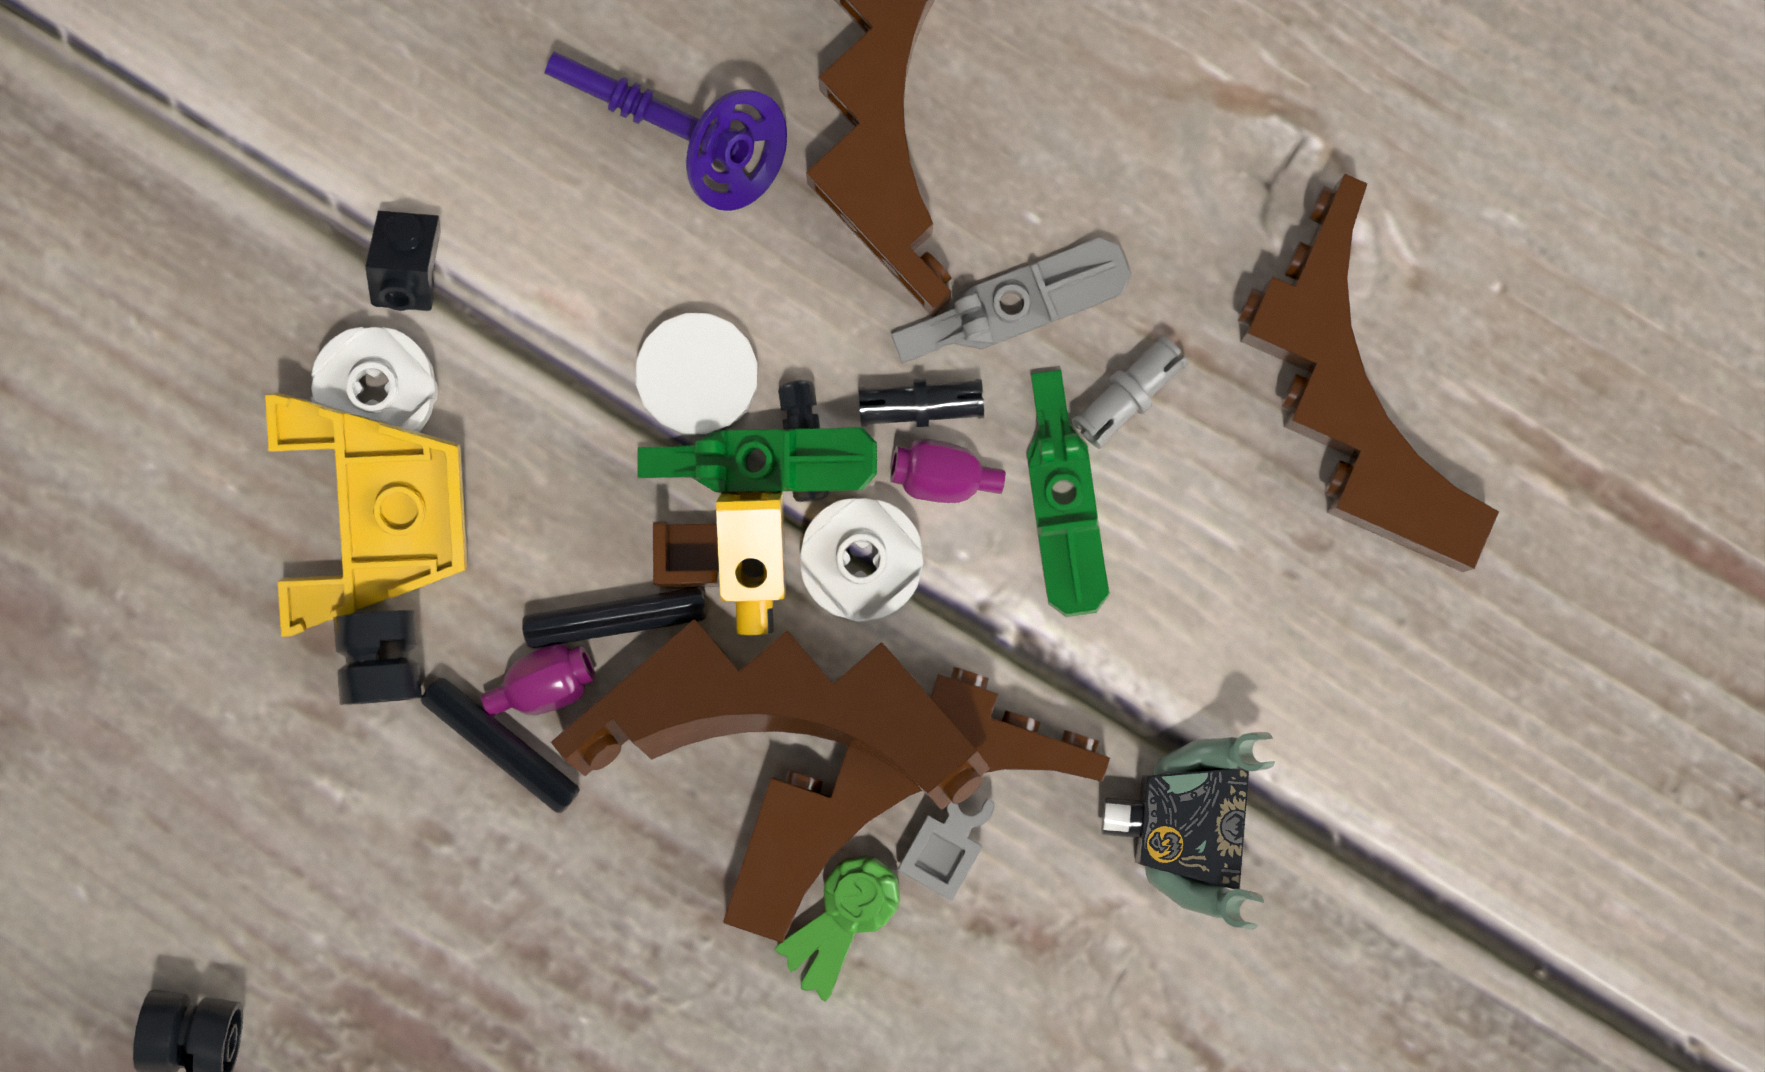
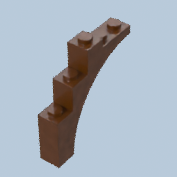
M1344 174L1334 189L1324 185L1317 197L1309 220L1318 223V226L1309 245L1299 241L1284 274L1294 279L1292 285L1272 276L1262 291L1253 287L1250 290L1237 322L1247 325L1240 342L1307 371L1305 377L1295 374L1286 391L1281 408L1290 411L1283 427L1351 456L1348 463L1339 460L1329 478L1324 494L1333 497L1327 513L1460 572L1475 569L1499 511L1455 487L1416 453L1388 418L1365 374L1351 325L1348 269L1353 228L1368 183Z
M953 667L950 678L940 674L937 675L930 698L978 751L990 767L987 772L1005 769L1057 771L1103 782L1110 757L1097 753L1100 741L1064 730L1062 739L1059 741L1037 733L1040 721L1007 710L1004 712L1002 721L993 719L991 715L998 693L986 690L989 678L957 667ZM849 746L832 796L820 793L823 781L791 770L787 771L784 781L774 777L771 778L723 923L783 943L804 895L830 858L869 821L910 795L922 790L894 768L865 752Z

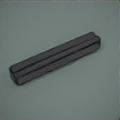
M695 587L528 614L523 617L522 630L526 645L531 648H538L553 644L686 624L694 619L699 622L706 618L707 612L704 594L701 589Z
M438 677L425 690L420 699L422 705L554 812H564L578 796L580 789L577 784L493 716L488 715L482 707L446 678Z

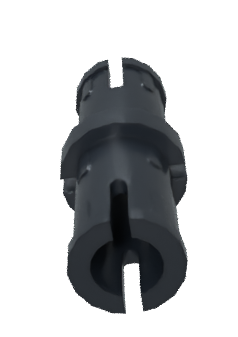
M926 378L913 379V385L876 388L858 387L861 426L916 421V427H929V420L984 418L982 379L966 382L926 384Z

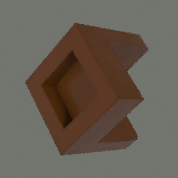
M653 521V584L658 588L720 587L717 524H668L666 521Z

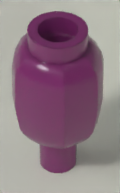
M917 439L908 448L896 446L891 464L890 482L902 484L906 493L915 499L938 503H960L976 494L977 490L1002 494L1006 472L1003 469L981 466V463L971 451L959 445L931 439Z
M561 644L549 645L513 663L507 670L503 685L481 694L482 704L487 714L491 717L511 708L525 715L534 716L555 711L581 698L585 684L595 681V670L588 653L582 646L570 650Z

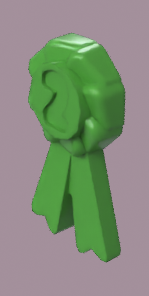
M874 856L849 857L838 863L824 882L825 911L784 939V942H780L775 948L778 954L787 957L790 972L797 970L816 950H819V954L801 982V989L805 991L816 990L820 999L825 1002L833 992L855 934L878 931L888 923L900 906L897 876L888 866Z

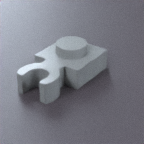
M988 798L982 804L981 810L975 815L962 813L959 805L951 802L946 806L949 815L944 824L927 815L897 870L953 901L983 847L968 838V835L972 828L979 827L990 819L994 810V802Z

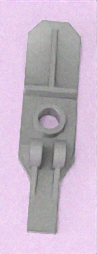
M1098 237L1065 252L960 291L943 314L893 333L891 336L902 364L953 344L985 349L1122 295L1132 273L1121 245ZM1007 294L1019 296L1023 302L1022 311L1015 315L1006 314L1000 307V300L1003 296Z

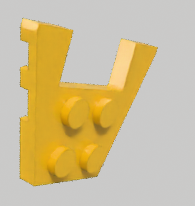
M279 392L265 395L268 451L334 449L337 476L343 575L281 578L277 582L281 637L296 635L308 628L332 620L333 617L349 615L358 609L387 598H394L466 570L468 566L460 444Z

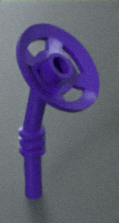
M555 51L548 61L544 74L608 103L609 111L614 112L619 108L621 109L620 116L627 118L632 114L634 123L639 124L645 120L689 141L686 156V171L689 184L695 195L712 208L732 211L750 205L765 193L781 168L787 147L785 118L777 103L761 92L741 89L725 94L717 99L699 119L654 98V91L649 88L645 92H641V85L636 82L631 87L628 86V78L622 77L617 81ZM737 104L751 105L759 112L761 118L755 121L749 114L740 110H734ZM714 119L715 123L711 125L710 123ZM732 120H739L744 125V128L739 131L730 127V123ZM765 140L762 157L754 172L747 178L742 169L752 158L755 141ZM700 146L702 147V151L698 153ZM715 160L724 165L725 171H716L711 164ZM706 175L718 183H727L728 190H711L702 180L703 176Z

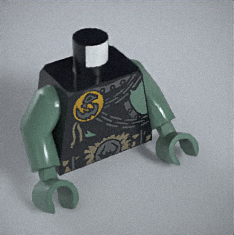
M1268 732L1247 733L1241 735L1238 739L1228 737L1194 740L1159 758L1154 767L1153 774L1142 775L1140 800L1105 797L1102 811V835L1136 838L1135 863L1145 866L1146 876L1151 885L1181 908L1215 918H1223L1227 924L1247 930L1257 928L1258 924L1245 922L1241 918L1240 907L1242 903L1247 899L1264 903L1262 895L1240 889L1249 771L1266 770L1272 768L1275 764V761H1257L1252 752L1253 745L1257 740L1273 739L1272 735Z

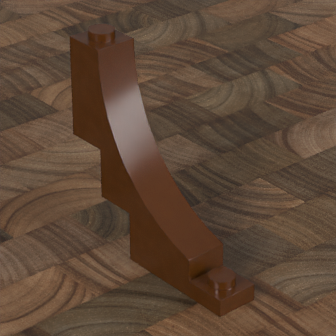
M834 0L866 34L818 77L819 90L851 123L854 129L806 172L807 184L933 317L950 301L952 291L945 284L951 280V276L929 252L926 251L921 257L914 252L932 235L934 223L920 195L910 163L905 134L904 97L906 78L913 49L923 22L935 0Z
M695 619L551 741V744L566 762L582 775L587 776L592 770L602 769L613 762L621 752V746L629 739L653 760L680 747L714 737L747 732L805 734L839 742L873 756L894 768L918 786L941 810L951 802L958 804L969 798L980 787L983 781L981 776L990 769L978 751L882 642L837 681L832 683L788 631L784 632L744 668L739 670Z

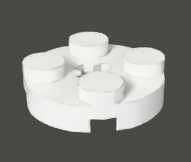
M358 327L348 329L335 336L318 354L311 374L313 377L311 386L312 402L416 432H420L429 420L439 393L433 366L425 352L405 334L385 327ZM367 373L375 379L384 373L389 380L384 387L388 395L380 403L372 399L364 404L359 399V396L364 391L363 385L359 381Z
M852 498L837 501L822 510L805 531L800 552L803 582L812 598L824 610L834 616L854 622L885 618L903 607L917 589L923 567L920 536L910 519L890 503L868 498ZM854 543L861 549L867 548L871 544L878 551V554L872 560L877 570L870 576H867L863 571H858L851 575L845 568L851 560L846 550Z

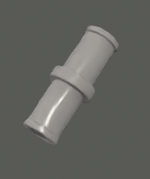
M1160 336L1156 343L1125 372L1117 370L1109 378L1111 386L1079 416L1077 415L1073 419V424L1079 430L1083 427L1084 429L1080 432L1082 436L1093 446L1101 449L1105 442L1136 412L1144 414L1152 406L1151 398L1181 369L1188 365L1187 358L1183 355L1177 357L1182 351L1168 338Z

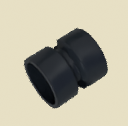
M414 610L368 612L333 617L336 652L346 657V664L337 670L340 705L422 698L420 664L409 657V652L418 646L416 612Z
M155 989L149 991L142 1004L133 1043L134 1068L137 1072H178L180 1068H184L186 1072H233L243 1030L242 1004L237 1001L205 997L197 1005H192L187 994Z

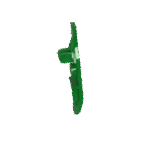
M1062 371L1033 373L1030 376L1038 431L1026 457L1048 605L1065 617L1097 613L1109 597L1110 592L1104 563L1088 446L1070 426ZM1067 482L1073 486L1075 498L1071 503L1063 505L1054 500L1052 488L1056 483Z
M862 427L715 430L703 439L696 440L692 446L638 447L637 478H693L716 493L864 490L877 475V442ZM760 449L765 454L766 463L760 471L752 472L747 464L748 456L752 451Z

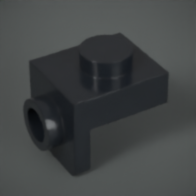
M377 211L365 265L370 301L373 306L397 311H430L432 309L434 295L431 278L441 233L439 215Z

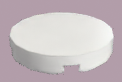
M684 313L662 322L645 339L636 359V387L646 410L663 427L684 436L709 435L715 430H725L732 427L749 410L758 389V363L749 340L733 323L710 313Z

